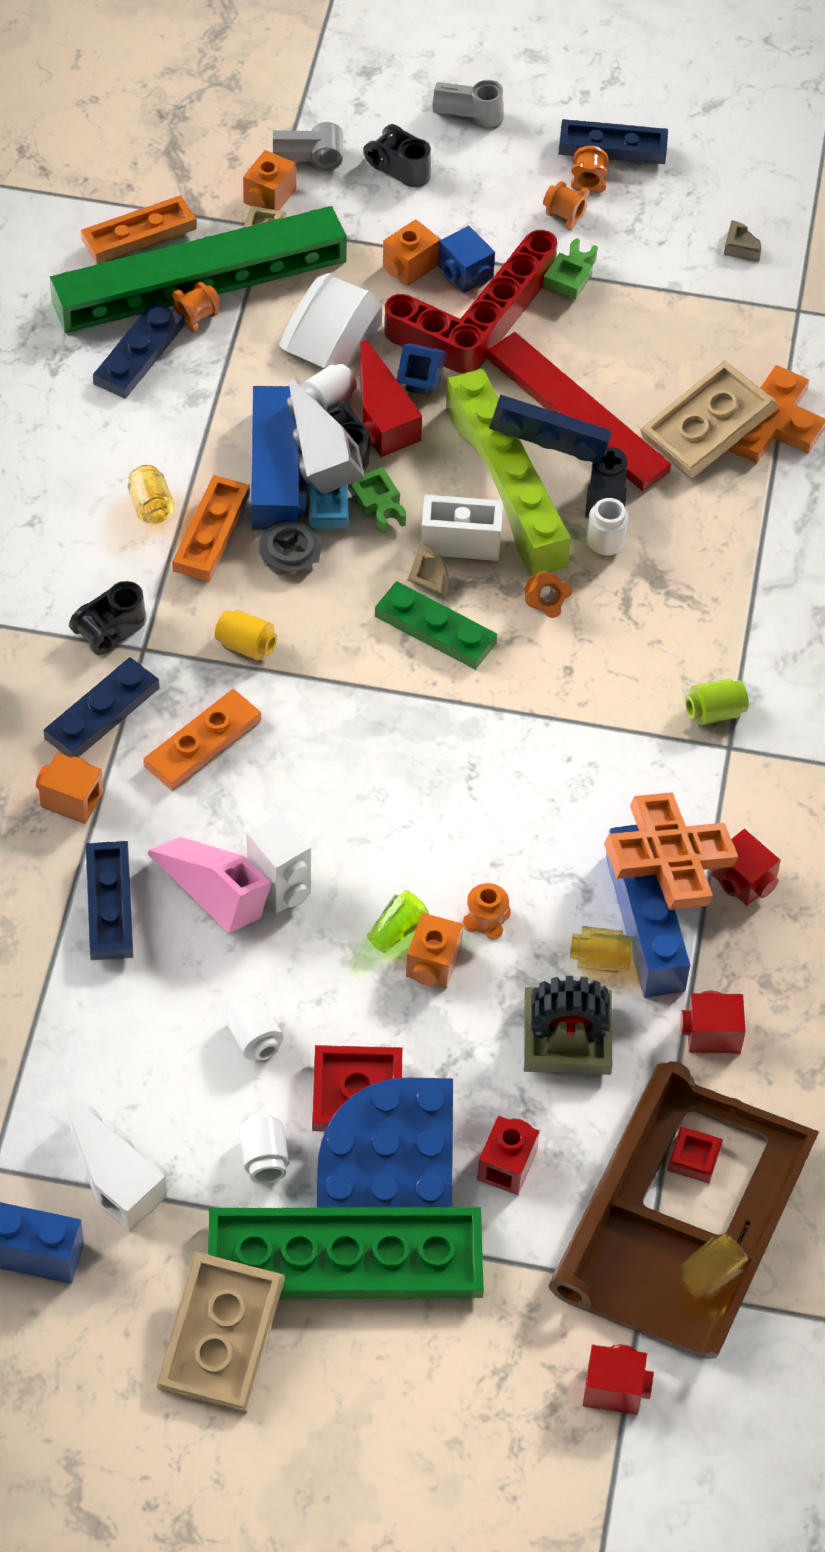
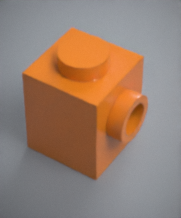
M264 150L243 176V203L250 206L279 211L296 190V163L267 150Z
M415 219L383 240V267L388 274L397 277L405 285L409 286L438 266L439 240L441 239Z
M57 752L49 766L44 765L41 768L36 779V788L39 789L41 807L86 824L104 793L102 769L90 765L82 758L68 757Z
M422 912L407 953L406 977L413 978L423 985H438L447 988L462 946L463 923Z

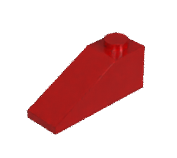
M367 339L361 341L360 384L362 424L369 432V445H373L380 457H383L421 441L422 415Z

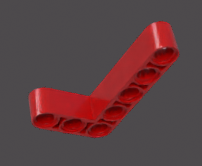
M534 230L527 234L461 319L410 295L396 294L391 296L385 303L384 334L386 338L401 347L411 343L445 350L447 353L444 367L454 372L464 374L478 370L487 359V349L504 338L543 288L544 275L557 256V238L553 233L546 230Z

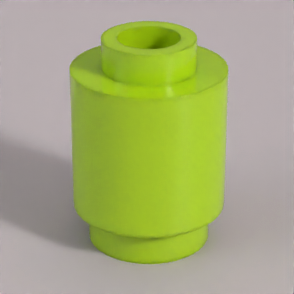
M731 678L693 685L690 688L689 695L685 697L686 711L691 719H695L699 725L738 718L740 713L746 712L749 707L746 687L742 681H733Z

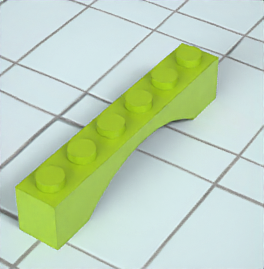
M484 369L447 378L446 410L458 434L473 445L488 468L503 501L516 548L530 576L541 571L553 572L567 568L571 537L519 438L508 437L500 432L489 429L499 398Z

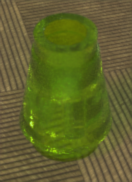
M404 890L400 895L394 894L372 927V930L367 934V938L374 947L385 953L389 948H392L416 931L422 912L429 914V911L425 904L408 890Z

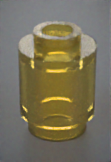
M142 465L135 468L129 474L127 488L138 518L145 523L153 524L165 521L173 513L175 503L164 474L153 465Z
M582 926L581 934L572 933L570 959L577 960V968L613 973H618L619 969L629 970L633 936L623 935V930Z
M724 1233L718 1239L712 1237L680 1265L684 1275L679 1280L695 1299L698 1300L703 1295L707 1300L711 1301L743 1273L742 1267L749 1259L737 1242Z

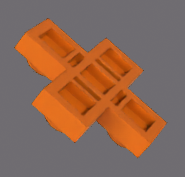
M775 365L760 388L776 400L778 409L730 447L728 451L758 463L772 441L776 439L809 454L825 430V418L797 406L808 390L810 379Z
M673 792L634 796L630 808L639 831L608 834L604 842L616 879L656 875L669 910L708 906L713 898V893L704 870L733 867L738 859L725 823L686 826Z

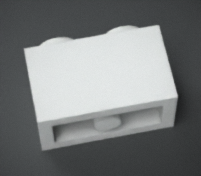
M424 495L421 543L434 548L441 557L499 561L503 501Z
M282 812L246 833L247 859L272 882L266 899L269 906L277 914L287 907H296L311 894V846Z

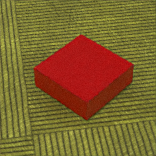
M680 1126L667 1171L710 1184L723 1139Z

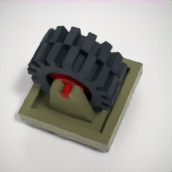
M566 976L565 981H560L558 977L551 978V984L543 981L539 983V988L525 987L524 1072L611 1075L613 1066L612 990H608L606 986L601 987V983L596 980L588 983V978L582 976L579 981L573 980V976Z

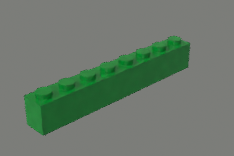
M328 206L49 276L52 304L64 332L69 333L143 314L152 301L166 308L175 306L172 293L180 290L185 295L194 290V285L198 282H202L206 286L210 285L216 290L217 294H222L344 263L347 260V235L333 207Z

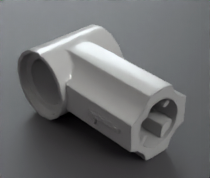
M482 80L474 84V86L437 82L432 103L433 112L473 117L474 123L479 127H496L504 120L503 87L494 80Z
M331 122L319 123L313 127L312 131L273 130V153L293 162H311L315 168L320 170H334L343 161V131L339 125Z

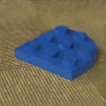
M407 1077L388 1079L374 1083L349 1098L332 1117L321 1140L317 1166V1208L452 1207L453 1078Z

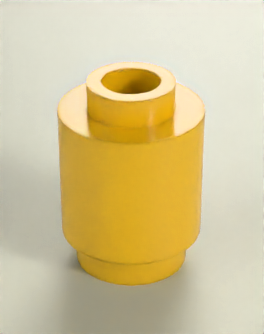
M229 610L224 611L215 627V639L220 641L223 647L257 661L261 660L265 655L269 656L277 643V634L274 633L273 623L240 610L233 612Z

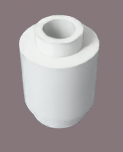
M338 364L337 366L330 365L303 382L301 387L328 411L335 408L338 402L349 399L357 387V382L354 374L347 366Z
M613 498L602 499L590 511L587 544L591 550L598 554L613 555L620 552L625 546L629 515L625 506L619 500Z
M245 994L234 999L226 1008V1014L228 1015L226 1022L244 1056L248 1059L266 1060L275 1055L284 1036L266 1003L258 999L255 994Z
M267 1113L250 1116L239 1128L244 1169L250 1174L253 1182L266 1184L279 1181L286 1175L285 1168L289 1165L283 1122Z

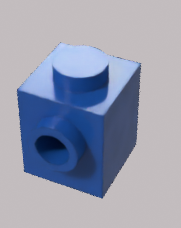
M469 225L439 240L438 267L443 271L446 279L454 282L464 293L477 286L486 284L494 277L495 251Z
M411 343L403 345L396 380L400 384L407 385L406 391L428 395L429 390L440 388L447 351Z

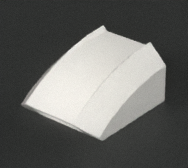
M331 273L319 276L299 303L278 346L323 368L330 365L337 366L338 364H343L350 368L360 355V342L366 339L370 342L382 326V304L370 289L364 290L334 277Z

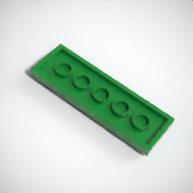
M481 1207L209 1208L208 1255L283 1274L285 1280L279 1299L483 1298Z

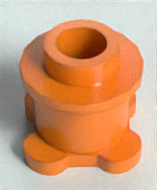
M596 146L579 148L573 156L574 164L571 173L574 175V178L571 180V188L575 191H580L585 187L596 193L605 191L606 182L604 177L607 175L609 163L607 153Z
M560 181L556 186L551 185L543 199V205L546 206V214L548 216L555 214L566 219V228L572 230L587 209L586 203L589 189L583 187L580 193L567 188L566 183Z
M198 282L194 285V290L185 295L180 290L172 293L175 304L173 310L184 315L185 324L191 332L199 330L197 323L199 320L206 316L214 317L218 314L220 298L216 290L210 285L206 286L204 283Z
M548 571L533 574L527 580L524 588L526 604L531 608L545 611L546 616L549 618H556L561 614L562 603L565 598L570 597L572 594V587L568 582H561L559 577ZM545 586H550V593L546 597H540L541 589Z
M492 883L479 884L472 888L467 898V906L470 913L463 918L464 929L468 932L478 931L484 933L489 939L500 938L503 934L502 925L504 920L510 918L511 915L510 900L506 891Z

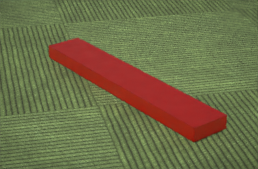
M513 332L487 349V359L545 409L612 430L607 447H616L627 456L626 478L642 492L670 473L671 463L519 334Z

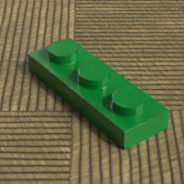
M398 581L392 585L375 606L376 618L475 670L497 644V633Z

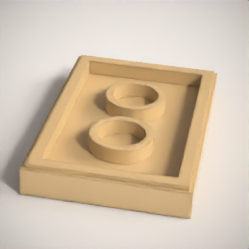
M724 360L640 428V431L645 440L693 479L778 408L776 400Z
M195 1252L156 1384L157 1389L247 1413L285 1276Z

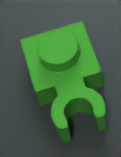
M574 239L570 244L569 256L559 252L544 275L543 287L577 299L592 276L593 264L597 259L598 246L593 245L590 251L581 252L579 251L580 239Z
M384 467L364 473V479L348 485L349 492L364 516L376 514V526L381 533L388 532V518L396 519L401 527L406 526V511L400 505V493Z

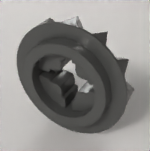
M294 521L277 523L269 527L260 538L259 554L263 559L264 566H272L277 574L281 571H289L294 576L299 570L309 572L313 563H319L322 550L321 539L317 532L306 524ZM297 542V552L292 551L290 555L285 556L284 549H289L291 545L293 546Z

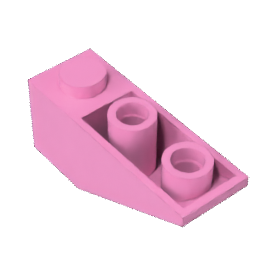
M182 837L148 851V855L228 933L260 919L272 882L245 856Z

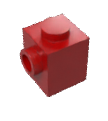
M744 828L731 839L738 855L734 866L712 869L711 875L720 882L721 887L728 895L737 897L748 906L759 896L761 898L767 897L776 888L779 882L777 875L781 859Z
M712 990L691 993L688 1010H681L680 1034L681 1036H688L689 1053L741 1054L746 1033L743 994H722Z
M498 1115L479 1158L477 1181L519 1196L537 1153L540 1130L532 1128L529 1123L521 1119H507Z
M592 1344L582 1406L638 1415L641 1398L650 1400L654 1371L645 1370L647 1353L637 1352L635 1348L622 1344L611 1347Z

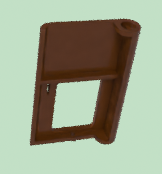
M669 1061L657 1064L548 1285L550 1291L560 1300L673 1347L702 1358H717L819 1131L751 1106L736 1098H730L696 1085L689 1069L681 1063ZM689 1112H696L762 1137L767 1142L727 1231L722 1235L708 1232L650 1209L643 1203L684 1116Z

